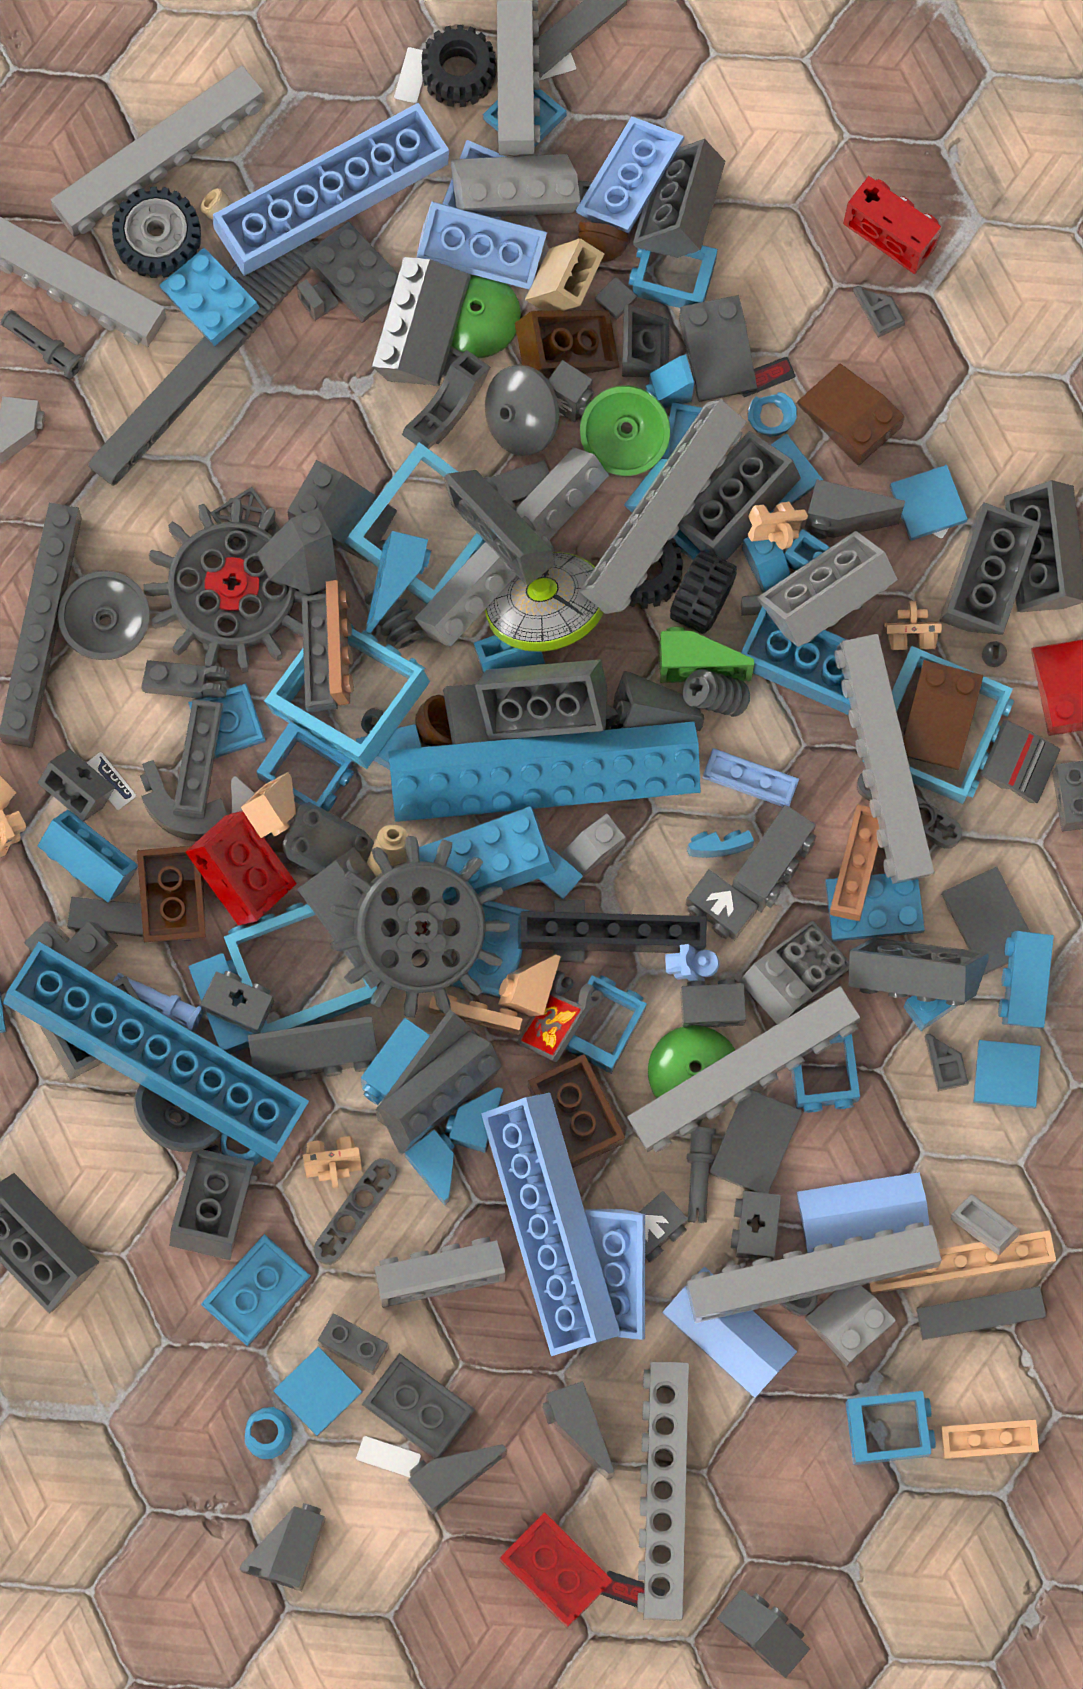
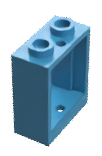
M702 245L701 250L684 255L702 260L693 294L644 281L652 251L638 248L636 255L637 258H641L639 267L632 268L629 285H633V292L638 298L676 308L705 302L718 249Z
M290 721L258 768V779L266 784L276 779L275 774L293 747L299 742L338 766L339 769L317 802L293 788L294 801L299 805L310 802L329 812L337 800L335 793L341 785L345 787L354 774V771L351 770L353 768L352 760Z
M592 975L587 984L594 986V990L600 991L604 997L633 1011L634 1014L612 1054L576 1035L572 1037L565 1050L578 1057L585 1054L589 1063L612 1074L640 1022L647 1004L643 1002L644 998L640 994L632 990H627L625 993L615 987L616 983L603 975H600L599 978Z
M404 1018L361 1076L363 1095L374 1104L379 1105L430 1035Z
M852 1034L845 1038L838 1035L830 1040L831 1044L842 1042L844 1044L849 1090L805 1095L802 1067L800 1065L791 1070L796 1109L804 1108L805 1113L822 1111V1106L835 1105V1109H847L854 1107L853 1103L859 1101L860 1092Z
M923 1391L847 1399L845 1402L853 1465L929 1457L931 1449L936 1448L934 1430H928L927 1417L932 1415L930 1399L924 1398ZM915 1402L920 1447L867 1453L862 1407Z

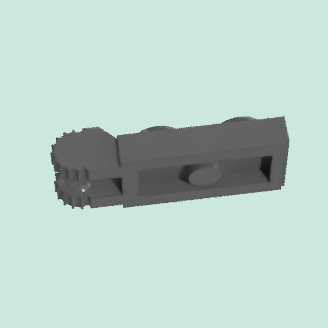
M147 660L141 687L143 692L201 699L203 697L224 698L227 692L226 687L221 684L206 683V680L227 681L229 680L230 672L224 667L210 666L207 668L200 665Z

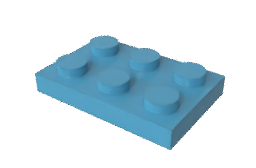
M205 248L200 250L159 285L166 296L214 346L260 309L257 302Z
M886 874L872 875L860 921L830 915L838 878L825 880L832 942L924 933L925 928L918 879L892 884L891 877L888 878Z

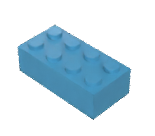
M762 606L741 651L742 654L754 659L753 673L849 715V710H851L850 700L844 697L842 691V680H845L842 668L839 669L835 661V651L838 650L837 646L847 639L823 630L814 636L810 642L797 647L782 634Z
M531 806L443 838L452 842V851L446 867L459 873L473 857H478L483 861L479 871L468 881L477 894L488 887L499 886L503 891L556 872L538 818ZM442 839L419 847V860L433 863ZM448 887L443 892V900L446 904L452 903L456 898V890L453 887Z

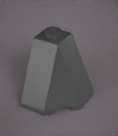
M319 507L291 518L257 553L270 581L279 585L283 583L296 588L299 592L308 596L326 590L327 581L338 580L332 534Z
M623 672L613 704V708H616L618 713L615 719L617 725H611V729L695 722L696 732L701 731L704 723V714L701 713L700 708L688 705L684 700L683 694L631 672Z
M303 1503L302 1508L294 1506L242 1562L240 1571L302 1592L326 1520L325 1516L320 1515L321 1509Z

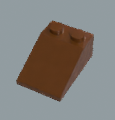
M609 310L531 311L515 322L522 365L538 370L547 380H549L562 360L584 374L620 367Z
M841 363L796 403L858 466L902 428L905 417L882 393Z
M926 660L923 661L903 737L907 758L959 770L984 675Z
M191 846L137 850L144 943L206 938L203 876L185 853Z

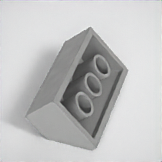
M567 154L451 160L456 208L489 217L573 213L580 204L577 173Z
M855 531L757 598L782 634L797 647H800L810 642L814 636L826 628L835 625L851 611L860 608L876 594L884 592L898 579L886 553Z
M490 1237L480 1238L471 1241L472 1246L460 1248L459 1244L442 1247L441 1253L429 1255V1251H420L410 1254L411 1259L398 1261V1257L379 1261L380 1266H376L374 1269L382 1307L504 1282L505 1269L498 1241L491 1242Z

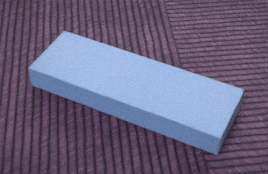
M714 748L702 777L708 781L781 807L784 805L790 806L799 782V778Z

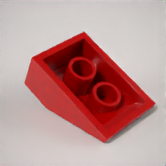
M1083 640L1031 648L1048 736L1083 731Z

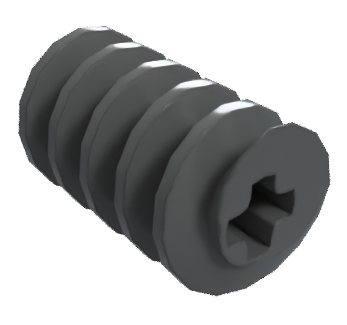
M374 589L364 597L368 605H371ZM405 598L397 600L378 624L382 626L380 629L381 634L387 636L386 644L395 647L397 650L409 646L424 634L423 630L413 632L412 629L418 622L416 620H407L413 614V610H402V607L408 603Z
M698 669L692 672L686 679L683 687V697L685 702L692 707L737 717L747 709L750 702V691L746 683L738 678L717 674L705 669Z

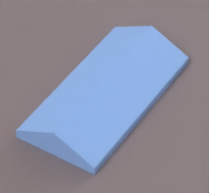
M631 116L578 205L577 213L593 223L607 224L629 233L681 146L684 136Z
M432 201L422 228L416 258L431 259L468 274L530 290L547 232Z
M920 1172L796 1192L807 1253L814 1252V1247L830 1243L832 1247L845 1245L844 1241L853 1237L861 1236L863 1240L875 1238V1233L892 1229L894 1234L905 1231L906 1226L922 1222L924 1226L929 1225L927 1200Z
M587 1209L585 1214L621 1334L618 1337L643 1340L645 1339V1214L626 1209Z
M704 1266L698 1273L710 1271ZM686 1286L662 1312L754 1398L758 1396L797 1353L787 1341L753 1310L695 1323Z

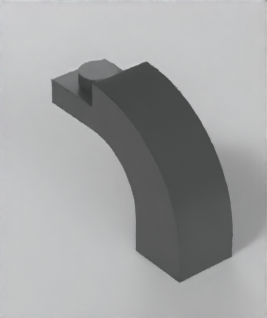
M466 350L450 365L447 375L435 396L405 426L402 435L415 445L420 442L428 449L435 443L439 444L464 415L479 392L491 367Z
M154 760L142 764L145 773L141 774L140 778L146 792L152 790L151 793L141 796L144 806L151 818L168 833L181 839L198 841L227 815L221 798L207 803L204 818L174 815L173 807L175 801L166 792Z

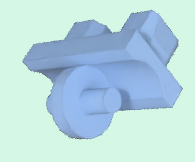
M689 944L680 945V953L665 954L666 972L674 974L677 980L705 981L704 977L713 976L720 965L719 957L714 952L705 949L698 951Z

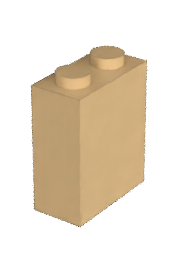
M582 239L549 248L525 300L542 311H564L580 306L604 253Z

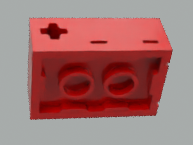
M870 176L866 178L848 201L843 222L849 229L914 275L935 250L941 231V226L935 217L928 213H921L914 208V204L908 198L897 196L890 191V187L880 179L875 180Z
M243 810L225 815L185 851L238 926L258 921L264 913L271 909L297 884L265 838H260Z
M545 1512L499 1558V1561L566 1628L613 1581Z

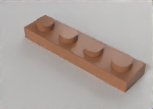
M334 580L326 582L330 695L339 706L350 704V693L354 691L353 678L349 674V664L353 663L351 647L348 646V636L352 635V627L349 618H347V608H350L351 600L348 590H344L339 581Z
M856 806L830 908V915L855 921L861 920L879 848L876 832L880 828L877 817L873 818L870 807Z

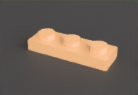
M447 995L451 1011L464 1022L517 1035L520 1034L522 1018L517 1017V1012L502 1008L499 1012L487 1010L488 1006L486 1004L470 1001L469 1005L457 1002L458 998ZM432 996L429 1013L445 1016L446 1014L441 1013L437 1007L435 997Z
M1036 1420L941 1427L943 1459L1039 1452Z

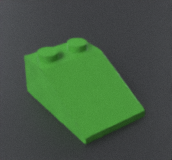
M670 627L666 631H661L659 642L660 683L685 682L689 675L698 669L731 676L742 681H751L754 669L753 658L694 631H685L683 627Z

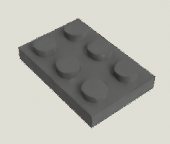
M349 221L304 254L303 260L362 323L391 302L399 274Z

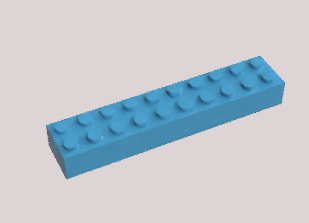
M695 722L388 751L395 822L515 811L530 806L532 809L701 793L699 743Z
M38 942L4 998L3 1004L271 1162L275 1160L309 1100L41 942Z

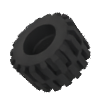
M450 25L445 27V32L443 33L439 30L434 33V40L431 38L427 40L426 49L423 48L422 77L424 86H427L428 93L431 96L436 94V101L442 103L446 100L447 106L454 107V103H460V107H466V102L470 101L472 105L478 103V96L484 98L488 94V89H491L494 84L495 52H493L491 42H486V36L482 32L477 35L476 28L471 26L468 30H465L464 25H457V29H452ZM456 56L468 58L475 64V68L470 73L462 76L451 75L441 66L446 60Z
M674 538L667 540L662 548L663 554L658 560L662 565V572L656 578L645 580L639 587L634 589L630 595L631 602L629 606L635 607V604L638 603L641 604V609H648V604L653 603V606L657 607L660 606L661 600L667 602L671 599L672 592L676 593L679 582H681L683 559H681L680 547L676 548V540Z
M702 550L692 561L679 586L670 609V619L701 634L709 631L729 595L736 578L737 566Z

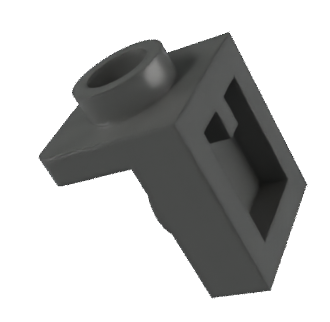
M306 279L297 285L298 298L315 321L338 306V300L324 281H320L312 286Z

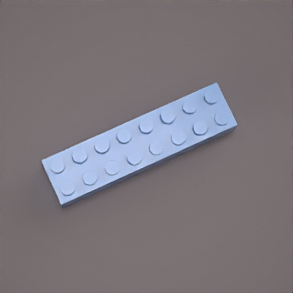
M416 103L214 213V230L242 274L246 276L448 165L449 149L420 104Z
M545 1093L525 1097L481 1113L551 1356L621 1336L551 1094Z

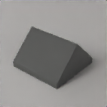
M629 304L624 305L622 377H650V373L669 363V319Z

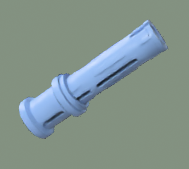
M118 973L117 976H115L113 982L124 977L125 975H123L122 973ZM127 977L141 1002L171 1020L186 1026L188 1030L195 1031L204 1012L201 1006L196 1008L181 1001V997L178 995L168 996Z

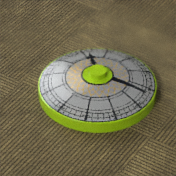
M552 552L555 560L553 567L528 586L516 576L485 609L491 630L504 643L525 651H550L568 646L580 640L598 624L604 613L579 592L595 567L579 556L563 552Z

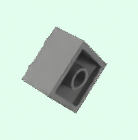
M861 1285L835 1291L804 1319L846 1367L896 1321L884 1306Z

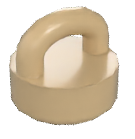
M214 189L202 200L201 212L208 218L213 219V214L231 205V201L228 195L221 189Z

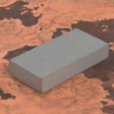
M973 1194L951 1214L952 1221L998 1255L1020 1233V1229Z

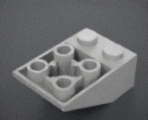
M812 920L755 962L739 982L744 983V988L775 1023L779 1024L807 1007L849 971V961Z

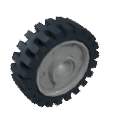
M156 186L150 187V191H145L144 188L138 190V195L135 196L132 193L128 196L127 202L122 201L119 205V211L116 210L114 215L112 236L117 254H119L121 261L124 264L126 263L130 270L133 272L137 270L138 274L144 277L146 274H149L150 278H157V275H162L165 278L169 277V273L177 271L197 254V249L200 248L201 226L193 205L191 206L190 201L186 197L182 198L181 194L175 190L173 193L170 192L169 188L162 187V190H158ZM159 228L164 230L160 236L155 237L149 234L153 229Z

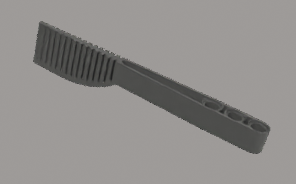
M309 240L246 276L242 274L237 264H235L230 275L257 302L260 309L215 346L204 336L90 460L88 467L110 485H116L240 349L245 340L249 339L251 333L256 331L261 322L266 320L267 316L272 313V310H275L277 305L283 301V298L309 272L311 268L303 258L304 254L314 248L316 244Z

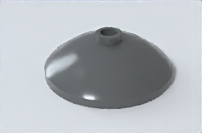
M526 365L504 368L494 376L485 396V416L489 430L497 443L506 451L520 456L533 455L544 450L553 440L559 422L558 401L550 382L538 370Z
M113 571L92 572L77 579L65 591L58 609L59 627L66 642L77 653L94 660H112L130 653L143 640L150 621L149 605L142 589L129 577ZM108 617L111 619V623L106 626L102 625L100 621Z
M141 1084L137 1089L134 1098L136 1119L142 1130L159 1145L174 1151L193 1152L208 1147L220 1135L221 1132Z

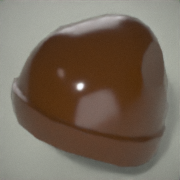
M579 222L578 238L604 253L601 263L613 261L621 256L626 250L628 243H630L629 233L616 227L602 223Z
M431 696L420 706L416 713L415 725L418 736L429 747L452 745L444 696Z

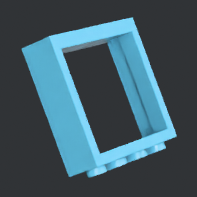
M420 442L344 541L378 568L382 551L363 536L418 463L422 460L443 477L448 473L458 472ZM476 532L434 590L417 577L407 590L428 604L485 541Z
M351 624L352 635L348 636V644L408 679L362 744H359L291 703L305 683L303 648L264 702L276 716L288 723L291 721L355 763L368 769L428 686L430 680L424 672L426 668L418 664L416 659L410 658L409 661L401 657L402 654L395 647L389 644L385 647L377 643L378 640L372 634L365 632V630L360 633Z
M911 646L892 690L896 712L916 667L921 668L924 660L966 671L970 670ZM983 676L979 693L998 702L960 788L910 767L913 783L961 804H964L967 796L973 798L980 782L974 778L978 769L983 770L990 754L986 750L990 742H995L1001 728L998 725L1001 715L1008 717L1015 701L1009 698L1013 688Z
M303 903L294 904L286 909L287 912L276 917L274 914H268L261 917L257 921L258 924L247 928L246 925H240L228 931L229 935L224 936V940L238 976L242 978V983L253 986L237 945L316 915L308 904L305 906ZM364 980L365 987L269 1024L265 1021L260 1033L317 1025L371 1004L372 995L376 991L377 986L371 989Z

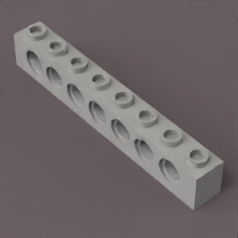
M651 1362L650 1370L644 1369L643 1389H649V1401H643L642 1420H648V1433H642V1452H647V1465H641V1484H647L646 1497H640V1516H646V1529L639 1530V1548H645V1561H639L638 1580H644V1593H638L637 1612H643V1620L682 1621L689 1363ZM666 1387L671 1389L674 1393V1400L668 1404L661 1403L656 1396V1392L660 1388ZM661 1419L669 1420L673 1424V1432L669 1435L659 1434L655 1427L656 1423ZM659 1451L669 1452L673 1459L672 1464L668 1467L657 1465L655 1462L656 1453ZM661 1482L667 1483L672 1489V1495L667 1499H659L654 1493L656 1484ZM660 1514L668 1516L671 1521V1527L667 1531H658L653 1525L654 1517ZM663 1546L669 1550L670 1560L668 1562L660 1564L653 1559L652 1551L656 1547ZM662 1578L668 1582L669 1592L666 1595L658 1596L652 1591L651 1584L655 1579Z

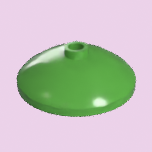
M469 274L471 278L451 346L462 353L468 350L477 358H485L505 349L516 336L515 322L521 319L520 305L516 294L508 284ZM477 304L481 306V309L479 311H472L471 306Z
M616 386L602 391L588 404L581 419L580 437L584 450L594 454L606 472L620 476H631L643 473L659 462L668 447L671 429L666 410L651 393L634 386ZM629 422L633 427L632 431H624L622 424Z
M690 1025L689 1027H680L667 1033L654 1047L648 1063V1080L656 1098L660 1097L735 1051V1048L721 1033L705 1026ZM696 1062L700 1064L701 1070L699 1072H692L689 1065Z

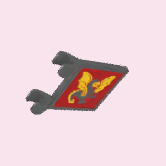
M556 971L544 1015L532 1016L516 1043L557 1063L588 1011L602 1001L603 994L598 990H594V986L585 984L580 990L578 1003L562 997L561 995L572 988L573 980L565 977L563 972Z

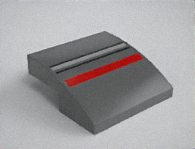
M1003 720L981 775L1001 789H1010L1029 803H1038L1061 749L1035 733L1010 721Z

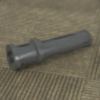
M12 309L8 310L2 317L1 326L10 330L25 343L36 349L43 355V359L47 364H54L61 369L66 378L71 379L81 369L84 357L80 354L75 355L65 348V343L61 340H52Z
M698 1127L689 1133L691 1134L690 1153L686 1157L688 1163H691L687 1222L695 1223L696 1210H699L698 1223H707L709 1164H713L715 1156L712 1154V1137L716 1134V1129Z

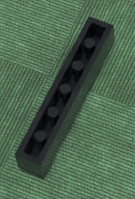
M521 911L518 918V949L680 953V945L689 944L696 950L701 951L706 948L707 916Z

